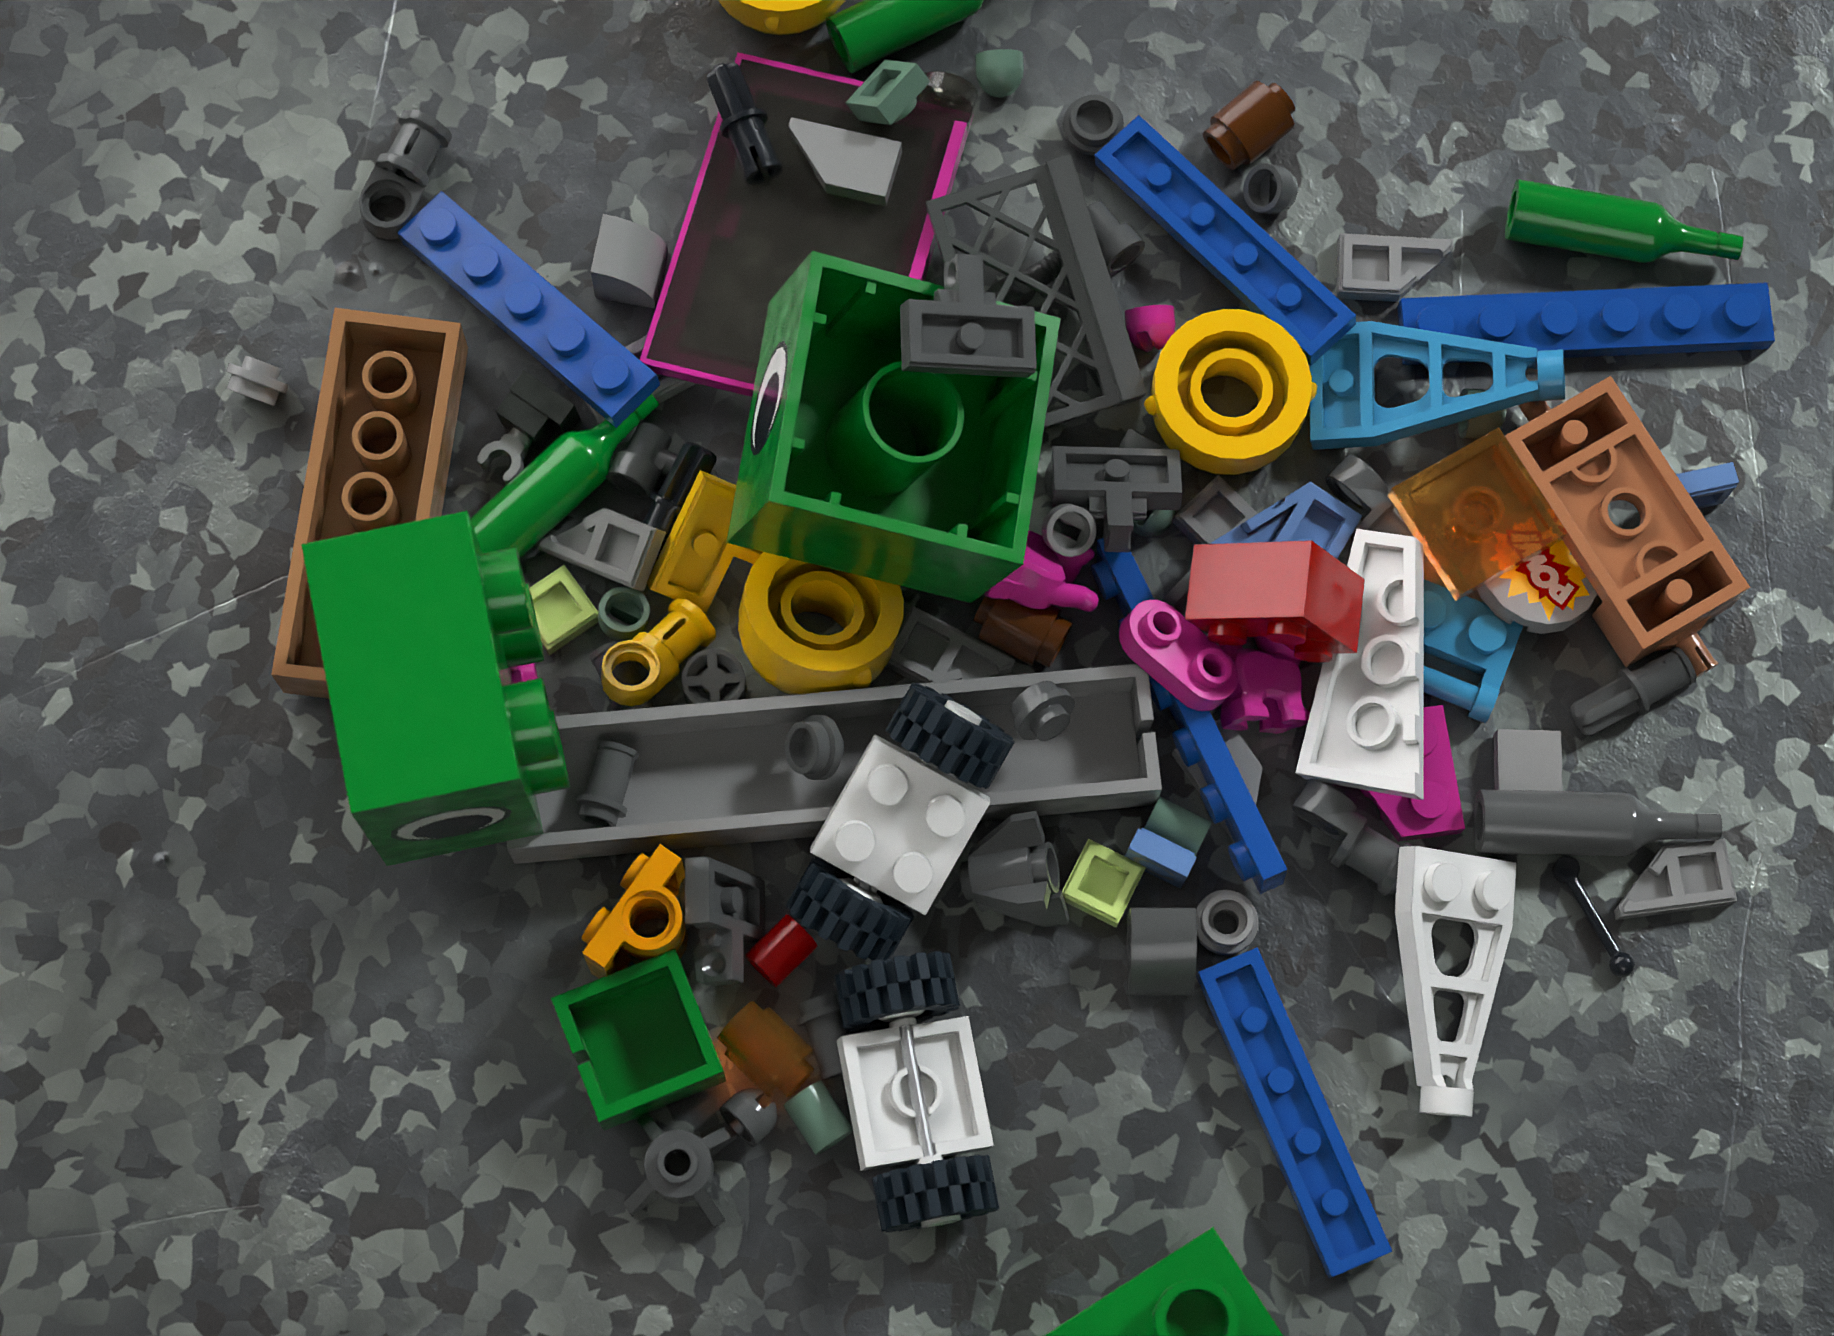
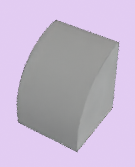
M603 214L590 271L595 298L656 309L668 255V247L665 241L658 234L642 225L623 218Z

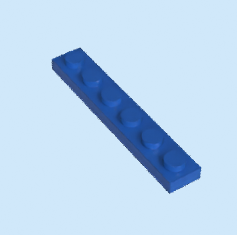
M1768 283L1401 298L1397 306L1399 326L1537 348V351L1563 349L1564 358L1769 349L1775 341ZM1402 359V365L1421 364L1414 360ZM1452 360V361H1449V362H1447V363L1478 362V361H1459V360Z
M1104 539L1097 540V563L1091 565L1094 580L1105 600L1115 597L1125 618L1139 603L1146 600H1154L1131 551L1105 552ZM1124 618L1117 621L1119 628ZM1155 626V628H1156L1160 633L1164 634L1161 630H1159V629ZM1149 675L1151 697L1160 711L1169 707L1179 728L1172 732V737L1183 762L1187 767L1197 763L1207 783V786L1200 788V795L1209 816L1215 824L1225 821L1235 842L1228 846V852L1242 881L1252 878L1260 894L1284 884L1287 867L1210 711H1197L1187 707Z

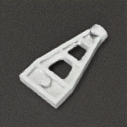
M1420 846L1399 847L1395 917L1417 1086H1421L1419 1113L1472 1117L1474 1096L1472 1079L1513 927L1516 862ZM1438 919L1468 923L1474 932V944L1468 966L1464 973L1458 977L1446 976L1436 966L1431 932L1434 923ZM1438 990L1460 993L1464 1000L1456 1040L1453 1042L1441 1041L1437 1037L1434 995Z

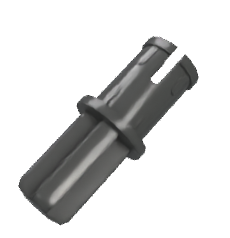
M1674 647L1668 653L1633 671L1624 668L1618 671L1615 681L1575 701L1570 707L1572 718L1584 735L1593 736L1634 713L1643 716L1650 711L1652 703L1685 685H1691L1696 682V673L1693 665L1683 650L1679 647Z

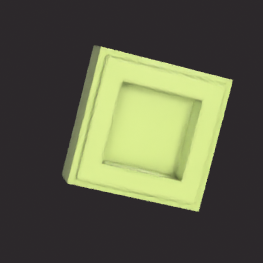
M562 565L530 587L542 646L549 655L598 623V610L565 565Z
M1088 838L1062 890L1065 902L1117 927L1146 867Z

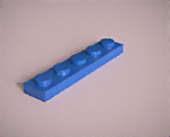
M1140 115L1094 155L1096 166L1251 311L1264 315L1281 325L1298 342L1310 366L1356 325V314Z
M442 191L397 232L402 243L615 428L660 386L655 372Z
M1258 947L1199 971L1196 974L1197 981L1328 1279L1393 1252Z

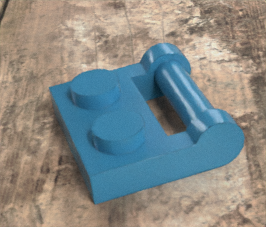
M1424 579V652L1482 675L1477 687L1424 665V693L1469 710L1467 717L1486 723L1496 703L1500 686L1523 625L1515 621L1508 624L1498 618L1485 603Z

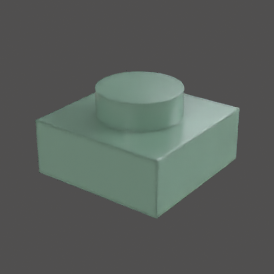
M884 60L845 103L859 121L891 125L905 118L915 108L917 104L916 97L931 81L917 63Z

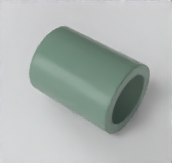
M1160 796L1144 829L1195 853L1194 856H1196L1212 821Z
M822 1080L805 1088L783 1105L815 1156L827 1151L853 1132L852 1126Z

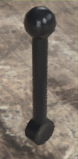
M1571 856L1560 857L1553 866L1554 877L1557 881L1568 884L1611 958L1609 961L1611 972L1618 977L1629 976L1635 969L1634 959L1628 953L1621 951L1578 878L1580 873L1579 862Z

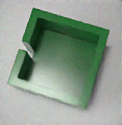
M676 949L551 998L577 1063L591 1060V1063L588 1061L577 1067L598 1122L604 1131L640 1117L646 1112L650 1113L726 1082L723 1067Z

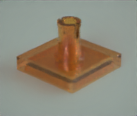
M1499 427L1392 487L1388 494V497L1413 536L1424 544V553L1455 601L1559 543L1568 534Z

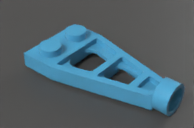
M1374 321L1356 322V325L1314 364L1309 365L1312 382L1317 384V394L1310 402V442L1313 450L1378 446L1527 402L1565 400L1563 349L1537 351V348ZM1386 357L1420 362L1429 371V389L1427 393L1415 402L1394 408L1381 407L1375 401L1374 368L1376 364ZM1452 360L1485 362L1493 369V384L1485 392L1449 397L1444 393L1443 367ZM1528 368L1538 370V380L1529 381L1526 378Z

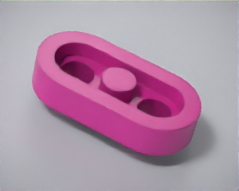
M1159 600L1143 601L1121 622L1119 640L1127 656L1187 707L1197 711H1211L1220 706L1236 689L1238 673L1231 657L1216 643L1209 641L1207 635L1195 625L1185 620V617L1168 603ZM1155 626H1156L1159 630H1161L1164 634L1160 633V632L1155 628Z

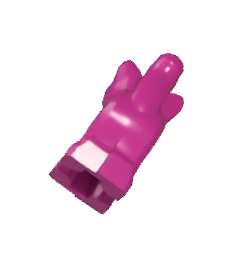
M1028 531L1023 565L985 592L984 595L990 598L1010 599L1032 609H1046L1051 605L1092 612L1098 606V595L1085 586L1074 584V580L1082 566L1087 564L1094 557L1095 553L1093 549L1089 548L1085 553L1078 556H1063L1052 551L1046 545L1043 536Z
M1266 636L1254 637L1258 650L1244 649L1242 645L1230 646L1219 644L1233 660L1238 673L1236 689L1221 706V725L1223 729L1243 731L1248 729L1247 721L1259 720V732L1280 734L1308 723L1310 711L1303 706L1301 699L1303 685L1298 666L1302 660L1294 657L1293 650L1284 644L1268 640Z

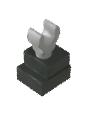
M523 370L511 386L509 394L495 411L502 425L509 429L510 432L504 434L499 441H493L484 446L477 458L481 469L486 470L495 458L499 456L509 457L511 459V466L503 475L506 485L524 470L523 460L527 456L531 445L541 451L554 432L562 435L568 431H573L581 420L576 406L525 370Z

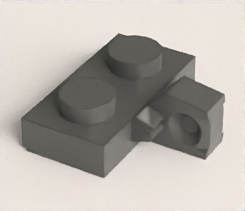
M956 254V257L944 264V289H937L934 292V301L908 299L900 305L902 371L1028 378L1037 369L1034 307L997 305L995 292H984L983 255Z
M1052 446L1053 507L1061 504H1073L1082 508H1088V512L1094 519H1103L1105 552H1130V538L1134 527L1133 520H1146L1147 510H1180L1183 492L1179 449Z
M706 856L685 858V878L681 881L679 887V902L685 915V924L701 929L698 933L700 942L692 951L696 981L709 986L744 983L743 943L758 942L765 935V881L761 877Z

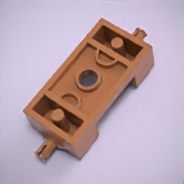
M1611 376L1607 377L1553 409H1550L1546 401H1534L1518 405L1529 422L1505 435L1490 459L1523 510L1539 503L1597 592L1602 603L1592 616L1624 666L1627 668L1655 651L1671 649L1673 647H1679L1688 656L1695 670L1696 678L1717 666L1719 663L1715 661L1698 635V632L1708 620L1732 607L1750 586ZM1624 500L1633 504L1640 515L1639 526L1634 529L1617 527L1609 518V503Z

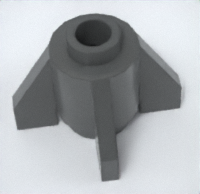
M1037 811L1010 815L970 849L968 861L961 862L960 882L965 898L967 900L974 899L977 907L982 912L994 911L1041 927L1068 924L1070 915L1062 890H1059L1060 875L1056 857L1061 840L1059 827L1042 828Z
M647 1112L636 1120L652 1143L646 1151L644 1161L647 1179L623 1203L630 1215L633 1217L660 1196L672 1203L684 1204L695 1201L714 1228L725 1222V1218L706 1191L713 1181L714 1164L712 1157L738 1138V1134L729 1124L700 1138L690 1131L683 1130L663 1133ZM674 1153H677L682 1159L687 1157L691 1159L689 1170L681 1176H673L668 1173L669 1166L666 1160Z

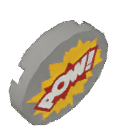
M1526 512L1507 516L1491 527L1477 550L1473 577L1481 599L1498 618L1508 624L1515 621L1520 625L1528 626L1526 631L1545 634L1567 629L1584 616L1597 595V592L1546 514Z

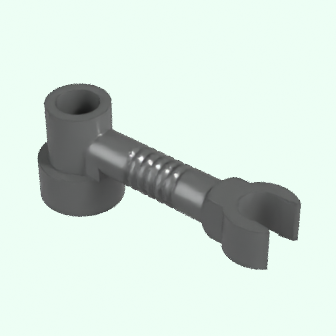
M1096 201L1087 207L1109 275H1114L1127 268L1138 258L1145 247V242L1128 223L1120 224L1102 201ZM1055 251L1049 253L1043 260H1039L1038 263L1033 264L1022 273L1047 286L1050 284V281H1054L1058 277L1062 269L1058 253ZM1007 277L996 282L986 292H995V297L997 298ZM1013 280L1003 303L1024 306L1033 299L1037 291Z
M639 423L626 450L616 453L609 467L606 479L611 485L627 495L639 499H650L651 491L655 490L660 478L662 479L663 476L667 477L678 454L668 451L672 438L668 433L655 425ZM712 470L710 473L713 476L737 485L738 479L720 472L717 473L716 470Z

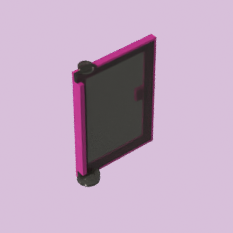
M737 52L735 63L743 71L757 108H762L767 114L768 120L764 126L777 158L782 163L783 170L777 177L771 180L767 169L763 168L761 160L758 158L757 162L765 183L757 185L747 184L731 140L724 138L720 132L723 120L718 112L639 360L656 374L752 397L769 302L812 251L925 281L936 244V238L925 202L951 193L978 97L977 89L969 81L947 72H926L925 75L931 82L916 97L917 104L915 108L902 120L887 125L859 121L845 102L864 83L863 81ZM791 117L901 142L902 155L887 205L882 206L826 193L815 176L811 164L799 145L795 144L790 136L789 122Z

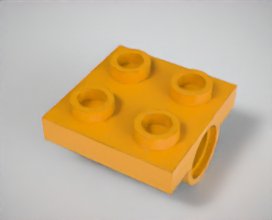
M659 844L650 858L641 853L634 860L620 883V886L626 889L624 895L612 911L605 907L601 908L582 935L581 940L588 944L582 954L591 974L599 979L627 968L631 962L637 964L672 949H676L678 957L681 959L686 950L688 935L681 906L677 900L681 881L685 878V870L682 858L663 845ZM649 919H661L668 923L666 929L658 936L646 938L636 934L640 925Z

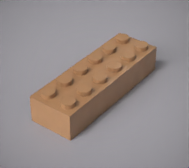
M334 308L271 673L283 693L330 699L301 544L442 516L469 349L461 323Z

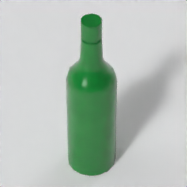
M863 0L826 18V26L839 58L850 73H854L974 15L981 9L984 0Z
M1520 179L1516 180L1512 190L1505 226V239L1643 263L1653 262L1667 254L1676 252L1714 255L1715 257L1739 260L1743 248V236L1722 232L1717 233L1716 231L1687 226L1676 220L1664 206L1655 202Z
M651 394L617 428L605 419L599 425L590 429L568 431L558 437L470 518L482 552L488 553L516 547L521 559L604 482L608 475L611 456L617 445L640 423L639 421L644 420L659 406L656 398Z

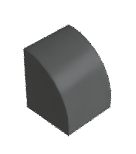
M1131 908L1126 917L1127 996H1192L1197 957L1196 908Z

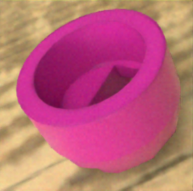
M1172 305L1141 306L1124 312L1129 339L1136 348L1144 352L1151 351L1153 346L1158 350L1163 349L1170 336L1175 332L1174 306Z

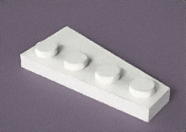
M1356 529L1347 567L1365 579L1357 653L1333 654L1332 661L1323 662L1295 773L1307 780L1313 779L1329 784L1423 800L1424 544L1412 536Z

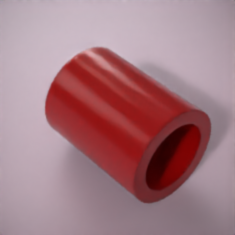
M786 914L744 956L761 976L777 988L818 945L797 921Z

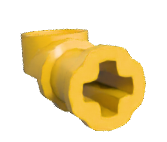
M675 598L668 606L669 614L649 633L639 632L632 640L618 642L608 649L603 656L601 683L604 692L611 700L626 706L645 703L679 674V665L699 646L708 647L715 640V628L710 623L706 614L697 605L687 599ZM636 661L648 670L649 676L642 683L630 686L618 682L613 676L612 671L621 662Z

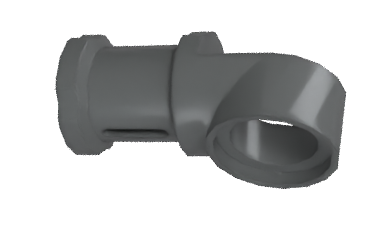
M403 110L398 121L401 126L389 152L379 155L360 194L359 208L363 224L369 233L380 239L392 240L400 238L397 232L417 214L416 206L429 183V178L426 174L438 150L448 147L452 139V134L447 127L442 125L436 118L418 110ZM392 195L403 200L406 205L405 210L394 221H380L370 212L372 204L382 196Z
M1349 454L1326 477V483L1333 494L1342 503L1362 515L1360 519L1362 522L1356 529L1416 537L1424 544V554L1434 543L1435 539L1430 534L1420 535L1394 511L1395 502L1387 496L1388 488L1386 484L1360 458ZM1356 529L1350 536L1352 541L1354 540Z
M1309 779L1292 805L1293 811L1309 824L1341 842V845L1330 861L1331 864L1338 868L1343 864L1347 865L1377 883V891L1386 896L1397 880L1399 847L1412 845L1406 842L1400 846L1367 826L1368 819L1357 813L1358 807L1353 801L1329 785Z

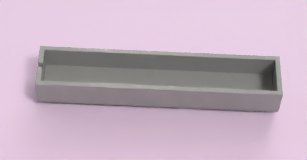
M1137 664L919 683L924 687L933 688L939 694L943 693L951 697L959 704L963 703L970 707L971 711L989 719L990 723L1002 728L1005 731L1004 733L1010 735L1013 741H1015L988 789L975 787L970 782L965 783L990 797V804L980 821L1007 819L1013 814L1037 811L1038 816L1153 806L1156 804L1162 791L1156 734L1155 732L1149 733L1154 720L1149 674ZM1042 681H1052L1057 688L1066 689L1075 701L1074 709L1070 715V723L1066 729L1056 737L1046 741L1022 739L1014 729L1015 718L1011 713V707L1015 699L1028 687ZM911 684L556 716L570 788L536 795L543 834L507 841V850L514 864L652 852L656 850L659 844L668 850L815 837L818 835L874 734L919 757L918 754L902 747V743L893 740L885 730ZM810 715L830 717L836 723L844 741V754L839 767L834 775L826 780H810L803 774L796 773L790 767L786 758L785 742L790 728L795 723L802 722ZM1136 738H1140L1138 746L1136 745ZM600 741L620 743L635 749L636 753H639L622 804L627 808L626 817L618 818L616 827L593 825L578 817L581 807L576 804V798L579 794H585L598 752L597 746Z

